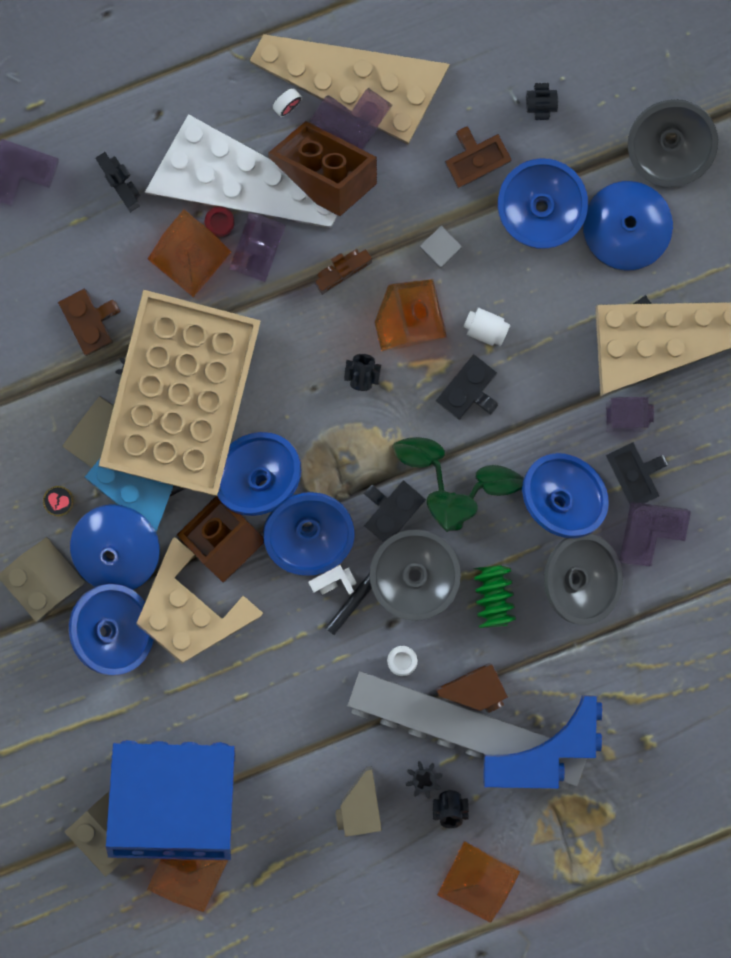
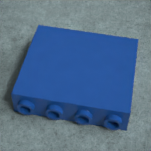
M130 740L113 743L106 836L108 858L231 860L235 746H229L222 742H216L212 745H199L195 742L169 745L163 741H154L151 744H138Z

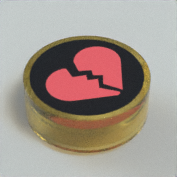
M54 486L44 494L43 505L51 515L64 516L72 510L74 497L67 488Z

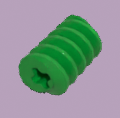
M502 565L473 568L482 571V574L474 577V581L483 583V586L475 589V593L484 595V598L476 601V605L485 607V610L477 613V616L487 621L478 627L508 626V623L516 620V616L507 614V611L515 608V604L506 602V599L514 596V593L504 588L513 584L511 579L503 577V575L511 572V568Z

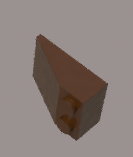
M307 121L268 152V157L317 205L338 216L344 214L377 184L376 156Z

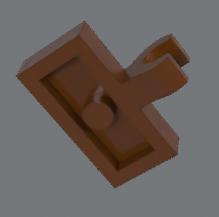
M466 126L456 133L465 151L446 160L445 164L459 189L510 163L512 159L499 134L477 144L469 127Z
M355 249L346 256L340 253L331 259L334 267L331 265L317 274L319 279L315 281V285L323 295L370 265L372 258L366 249L362 252Z
M84 288L58 302L85 356L113 343L102 321L121 312L116 301L110 300L96 309L87 290Z

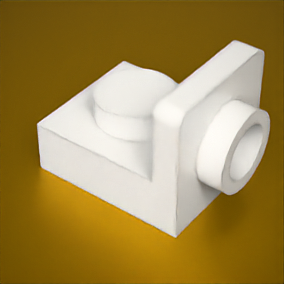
M341 565L308 581L313 592L320 590L322 595L338 587L335 581L339 579L342 580L349 594L354 592L352 586L357 584L349 567L343 570Z

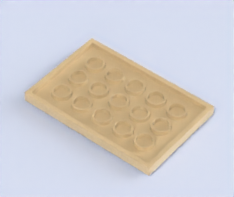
M143 290L98 467L217 496L261 321Z

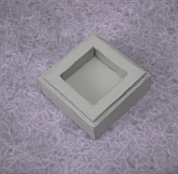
M441 225L420 245V248L441 269L462 246Z

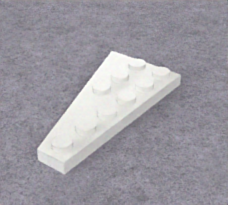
M189 114L145 191V194L169 197L175 200L196 202L213 207H225L229 210L288 219L331 228L338 216L317 205L271 159Z

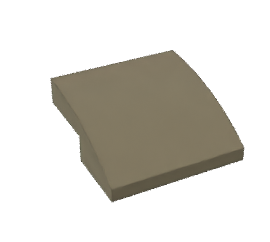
M101 396L90 407L62 446L91 468L101 457L114 406Z

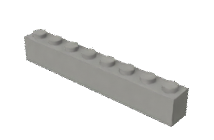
M362 671L358 673L347 706L353 708L351 713L366 719L369 718L370 714L381 718L380 724L397 729L398 724L409 727V734L426 739L427 734L438 738L437 744L454 749L455 744L466 747V754L483 759L484 754L503 755L522 752L550 739V737ZM559 758V763H564L565 768L564 781H559V787L569 789L570 784L578 786L587 758Z

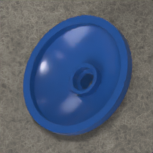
M533 159L514 168L503 181L498 195V213L506 231L519 243L536 249L554 248L568 242L582 227L588 211L587 191L581 178L566 164L553 159ZM544 202L547 210L544 212L538 211L536 204Z
M635 181L616 182L600 190L590 201L587 216L583 223L584 238L592 254L603 264L624 271L642 269L654 263L667 249L673 232L671 211L664 198L648 185ZM625 219H634L635 227L628 228L625 225Z
M257 432L238 438L229 447L217 495L219 500L229 510L241 515L257 516L274 511L294 494L299 485L301 461L298 453L289 441L277 434ZM266 481L265 484L259 486L260 482Z
M562 453L549 454L535 461L525 474L522 485L524 503L532 518L548 532L564 538H580L594 532L604 521L609 506L607 489L599 474L580 458Z
M314 492L300 493L289 497L269 514L264 526V544L270 558L287 572L304 576L322 574L338 566L349 554L355 535L353 521L348 510L331 496ZM306 522L312 523L309 527L302 526Z
M109 504L90 510L78 521L71 535L70 553L79 574L94 587L117 584L134 590L143 585L155 571L160 557V544L156 531L142 514L127 506ZM106 551H111L114 554L115 558H108L106 556Z
M106 584L92 588L80 597L71 612L69 637L75 654L85 666L103 675H121L134 670L146 659L154 639L136 625L145 604L141 596L128 587ZM102 626L106 629L105 636H102L100 633Z

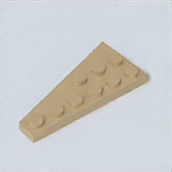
M263 34L250 59L251 64L408 145L450 66L447 63Z
M731 302L597 305L595 307L600 396L731 348Z

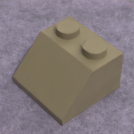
M47 537L20 555L0 573V581L36 622H41L86 583Z
M372 766L366 767L342 799L341 809H337L335 812L338 830H344L345 837L382 831Z
M110 790L65 831L66 835L105 877L126 859L108 858L106 836Z

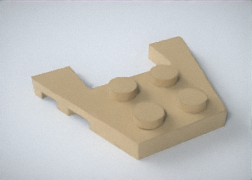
M174 537L170 542L136 625L183 664L251 622L256 621L263 615V612L242 596L224 618L219 617L175 579L195 554Z

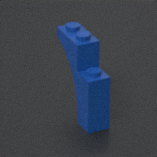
M582 695L578 707L570 720L549 740L518 753L484 755L483 786L559 789V781H564L565 775L564 763H559V758H596V751H601L602 734L596 733L597 721L602 720V702H597V696Z

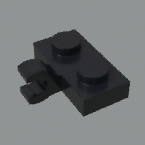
M106 152L97 156L95 159L105 173L106 180L111 187H114L129 212L131 213L140 207L136 200L141 196L132 181L127 184L125 183V180L130 177V173L125 165H121L115 156L109 158Z
M473 354L437 398L436 402L458 420L462 418L474 402L491 415L498 407V403L483 391L497 375V372Z
M634 442L606 455L631 509L659 497L649 474L668 466L663 455L643 463Z
M404 480L388 498L375 486L370 485L363 494L379 508L364 526L384 543L388 538L401 530L426 499Z

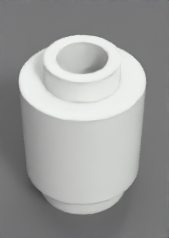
M478 307L476 313L473 311L469 312L463 327L468 329L467 336L491 346L494 344L501 346L510 324L504 322V318Z

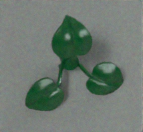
M411 437L397 441L392 445L395 456L402 463L417 468L428 467L431 464L435 467L439 491H434L428 495L427 507L446 532L462 529L464 521L476 515L478 505L473 499L478 490L483 488L487 494L494 496L509 495L522 490L524 477L507 467L489 465L477 470L475 478L479 482L474 485L469 496L456 494L455 492H446L444 490L441 465L438 461L445 456V450L440 444L428 438Z

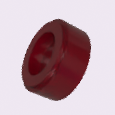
M214 207L205 216V227L214 237H226L234 229V216L225 207Z

